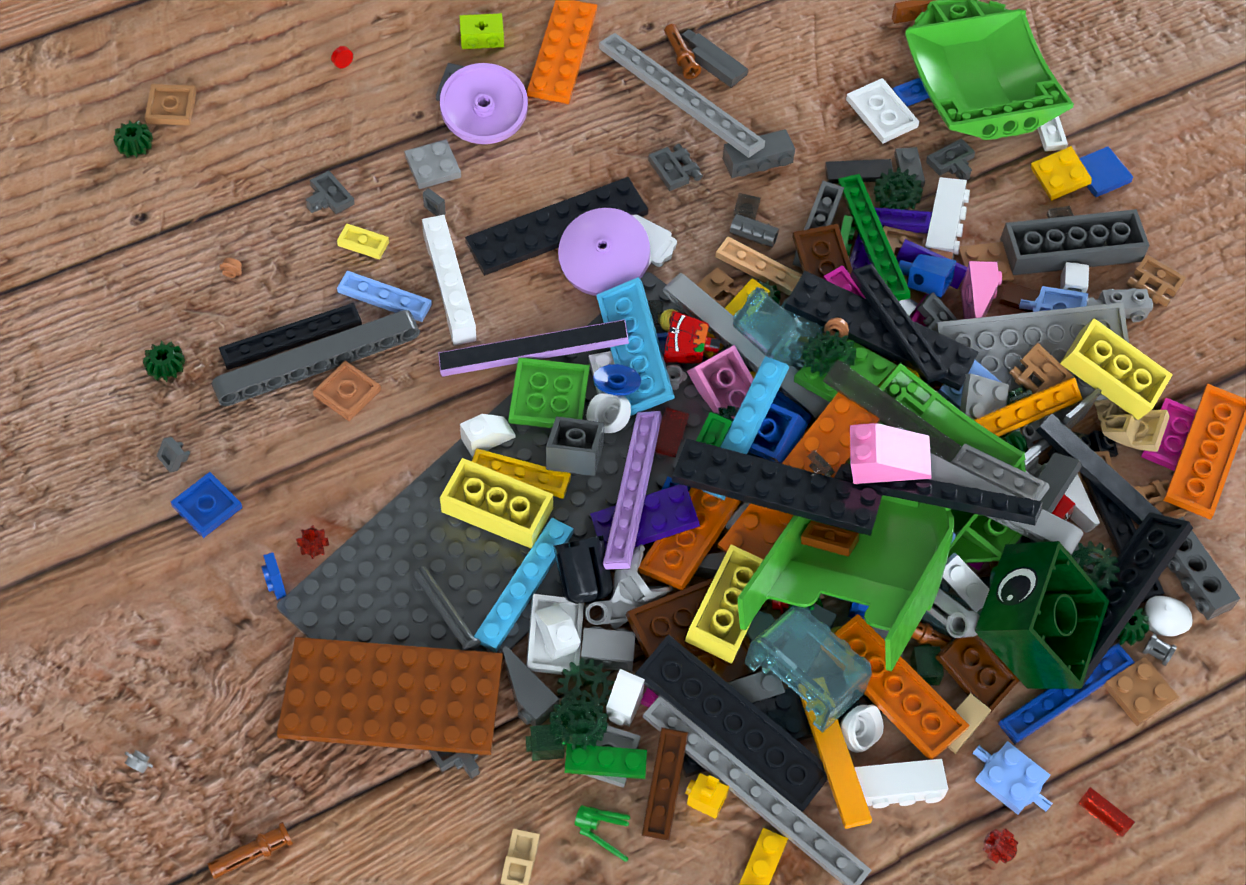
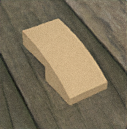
M971 693L956 709V712L970 726L948 746L955 754L991 712V709Z
M513 829L500 884L529 885L540 834Z

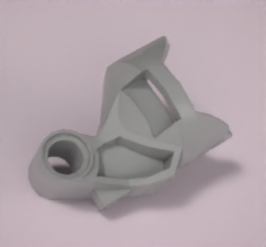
M642 544L634 549L629 569H615L611 597L606 600L590 601L584 605L583 615L590 623L594 625L610 623L613 629L616 630L628 621L625 615L627 611L663 598L674 590L670 585L665 587L664 585L647 586L637 571L643 557V551L645 550ZM595 605L600 606L602 609L601 616L596 619L590 618V609Z

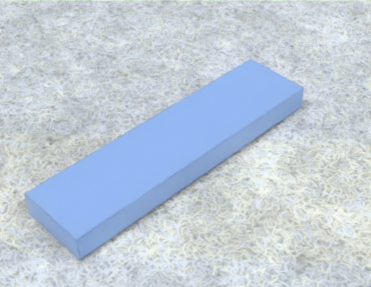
M346 271L337 287V292L394 313L408 310L411 312L414 320L423 322L432 305L430 299L350 271Z

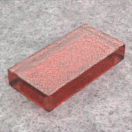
M666 407L655 448L656 453L676 458L689 420V413Z
M1091 787L1078 802L1079 805L1120 837H1123L1135 823V821Z

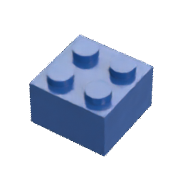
M772 403L749 452L766 460L782 464L802 438L808 423L799 414Z

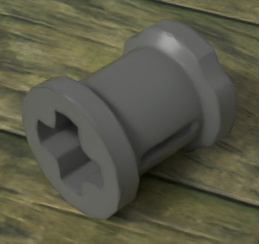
M1153 633L1142 653L1156 657L1166 666L1177 646L1174 644L1170 646L1158 639L1157 635Z

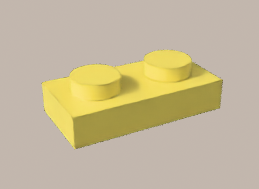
M346 224L337 239V244L340 247L380 260L389 244V237Z

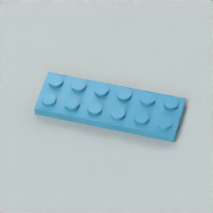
M637 277L597 294L604 323L625 320L629 344L610 348L615 364L628 366L639 373L641 377L640 388L634 393L624 395L631 405V416L637 414V412L645 411L674 399L673 389L640 278Z

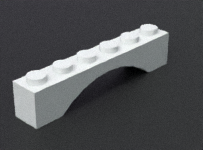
M445 215L422 219L423 236L437 276L453 346L475 342L476 325Z

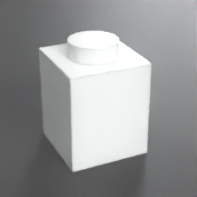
M1066 262L1061 273L1060 289L1086 293L1089 282V265Z

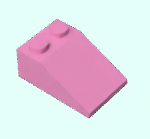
M969 261L961 285L964 319L986 317L992 300L997 297V287L1002 283V272L998 271L997 262Z
M735 345L687 371L697 391L712 411L719 416L734 421L754 380Z
M877 423L850 425V461L854 484L932 479L930 440L928 435Z

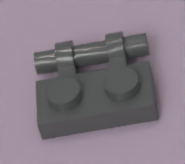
M681 144L673 147L675 151L673 153L666 147L648 155V161L669 191L689 184V176H692L695 181H699L703 177L700 173V167L691 160L690 153Z

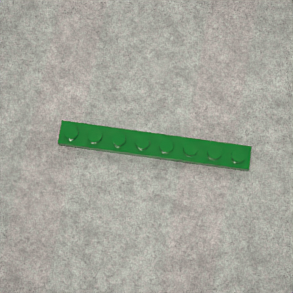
M860 174L838 178V185L844 187L842 195L851 217H853V222L870 263L873 264L898 301L910 299V290Z

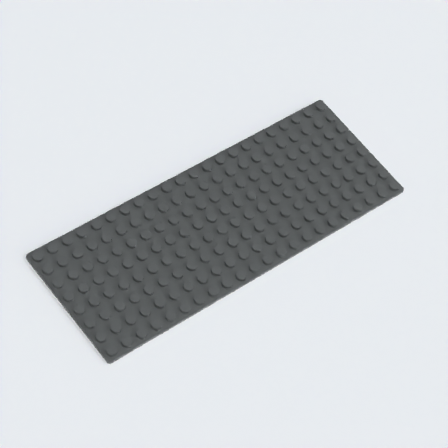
M646 272L640 280L643 283L656 333H665L660 325V317L665 310L674 309L681 314H687L665 295L663 288L667 284L652 273ZM601 313L587 326L604 323ZM724 346L718 353L722 352L727 348ZM611 348L551 357L548 361L590 365L589 355L611 351ZM703 355L702 362H704V361H706V360L708 359V358H706L704 355ZM665 362L666 367L668 365L679 366L687 374V379L679 384L677 390H673L674 399L642 411H660L662 415L646 495L660 491L667 476L672 478L686 438L696 441L709 413L713 412L699 394L687 373L688 370L700 363ZM747 366L749 372H752L753 370ZM591 368L589 371L583 420H587L588 406L591 400L598 395ZM513 392L488 415L504 416L509 423L508 418ZM636 414L630 415L628 423L620 431L604 433V448L595 476L571 473V479L564 499L553 496V510L541 533L550 519L554 518L574 528L573 535L568 542L597 537L590 514L615 506L617 503ZM509 423L516 437L487 450L488 452L546 467V445L552 428ZM460 439L277 603V609L308 638L461 650V644L416 580L415 570L422 566L428 569L474 636L531 548L441 512L440 497L461 459L464 458L469 461L473 459L462 439ZM556 561L534 594L564 597ZM532 598L496 653H502V648L505 646L512 650L529 633ZM479 645L478 648L474 650L481 652H493L492 650L482 645Z

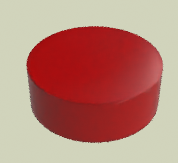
M346 46L336 48L331 55L332 63L340 69L349 66L353 60V53Z

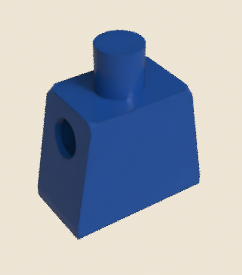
M923 254L918 255L913 263L903 260L899 263L902 274L909 276L907 283L909 288L927 294L934 292L940 298H942L952 283L956 260Z

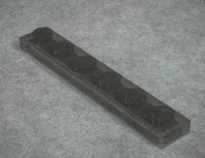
M839 359L823 379V382L879 418L880 422L885 426L928 435L930 453L948 462L953 460L962 447Z

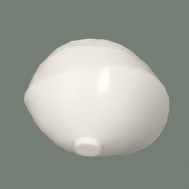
M601 393L591 400L586 418L589 421L604 422V433H615L624 428L628 423L631 415V405L624 395L617 396Z
M1154 596L1147 601L1143 611L1144 616H1149L1147 622L1149 630L1157 635L1177 636L1185 633L1192 626L1193 619L1190 609L1182 601L1175 598Z
M872 704L853 708L843 717L840 728L847 748L852 752L859 753L869 749L881 738L884 725L880 710Z

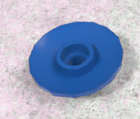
M619 364L600 367L593 376L594 385L599 390L611 395H628L638 390L641 385L639 373L628 366Z

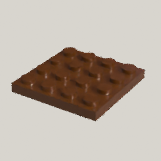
M714 578L627 611L625 615L646 659L649 658L669 634L727 683L751 675L763 668L747 635H745L732 664L685 642L688 630Z

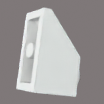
M480 414L460 424L461 439L472 457L475 454L476 448L487 451L516 437L504 416Z
M559 604L534 611V616L551 660L577 651L581 641L571 617Z
M620 669L606 706V717L611 722L630 727L641 704L645 679Z

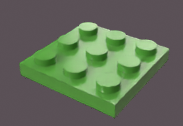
M847 338L842 341L830 340L794 375V382L829 402L841 391L863 407L896 369L897 365Z
M518 357L508 418L509 423L552 428L556 416L583 420L590 365Z

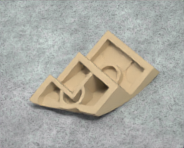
M1110 399L1094 402L1104 436L1131 448L1158 452L1170 417L1167 410H1151L1137 420L1132 414L1123 410Z

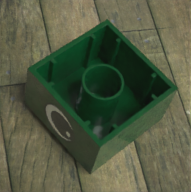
M1059 541L1005 544L998 566H995L991 571V586L984 606L977 612L980 617L975 632L1027 689H1081L1109 600Z

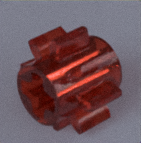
M314 525L306 530L302 529V538L296 539L297 545L301 547V555L303 556L307 553L312 559L320 554L324 555V546H329V540L325 537V530L321 529L319 531Z
M997 829L989 832L984 839L985 847L983 848V851L988 854L987 858L996 864L999 860L1003 863L1011 861L1017 853L1016 845L1018 841L1013 838L1014 835L1007 829H1004L1002 832Z

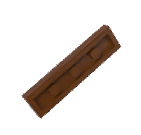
M661 727L642 836L666 841L670 839L689 732Z

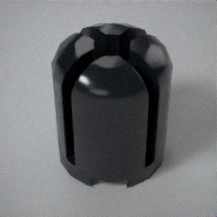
M603 535L553 546L563 596L567 601L575 604L606 598L612 592L613 581L610 569H605L603 565L606 552Z

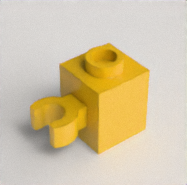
M700 773L696 781L691 779L685 794L688 795L687 805L716 819L727 798L729 786L720 783L719 779L711 775L706 776Z

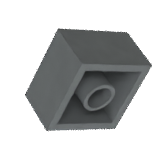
M556 416L546 445V470L595 476L604 448V422Z

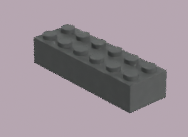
M1137 209L1005 223L1000 241L1003 242L1013 275L1063 270L1066 262L1089 265V267L1142 262L1150 246Z

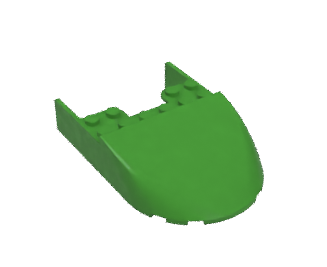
M882 495L871 536L859 533V541L849 557L801 544V535L810 521L814 520L794 515L738 596L740 629L746 630L764 602L768 599L804 608L813 605L822 593L867 605L869 607L864 615L865 622L872 627L889 631L885 638L886 670L892 671L926 610H931L937 596L954 531V516L951 509Z

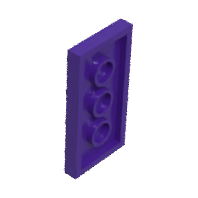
M679 484L645 495L634 548L641 544L645 545L700 526L687 486ZM616 505L590 514L597 536L603 535L606 548Z

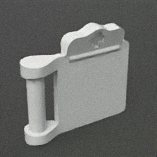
M637 214L632 215L641 223L647 233L651 250L649 265L652 263L657 267H661L664 262L671 259L677 245V240L671 237L672 233Z

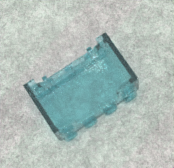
M757 287L748 295L747 302L742 309L734 315L733 327L767 357L786 363L788 366L802 368L831 339L825 334L824 327L784 309L788 299L780 306L768 296V293L763 288Z
M795 605L790 607L750 643L744 662L753 671L760 666L763 667L762 671L765 674L771 670L807 702L805 709L808 712L813 710L816 715L813 725L822 733L864 694L872 676L871 664L866 658L860 657L853 651L845 640L838 638L825 623L815 618L807 607Z

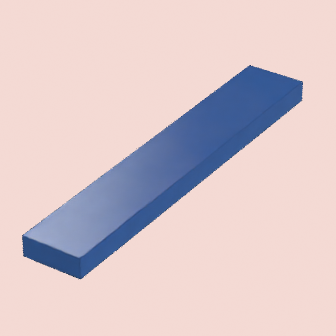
M1117 643L1109 648L1081 689H1047L1000 720L998 725L1016 745L1104 686L1106 681L1135 662Z

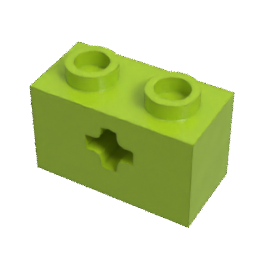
M502 13L459 15L462 49L504 47Z

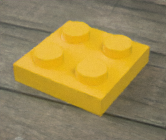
M1072 146L1031 163L1032 171L1051 201L1092 184L1091 176Z

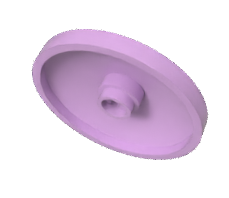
M477 63L465 66L453 73L441 90L440 111L446 126L456 136L471 143L492 144L501 142L519 130L527 115L528 97L524 85L514 73L499 65Z
M614 208L590 210L575 218L565 229L558 250L559 262L567 280L578 290L593 296L637 277L641 279L648 268L651 254L649 239L641 223L627 212Z

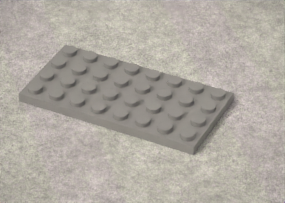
M1123 302L944 321L935 324L936 332L978 351L979 353L975 360L1002 383L1009 385L1007 405L1031 395L1024 386H1019L1014 381L1015 378L1009 372L1014 366L1022 372L1026 369L1020 360L1036 343H1039L1060 363L1080 330L1093 318L1129 343ZM1069 371L1073 375L1071 378L1075 377L1083 400L1096 390ZM1033 373L1028 377L1037 386L1042 383ZM1100 393L1095 401L1108 400L1107 397Z

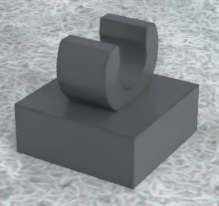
M172 437L163 439L157 453L158 459L170 473L178 471L181 462H186L190 455V451L184 452L182 450L183 443L176 442Z

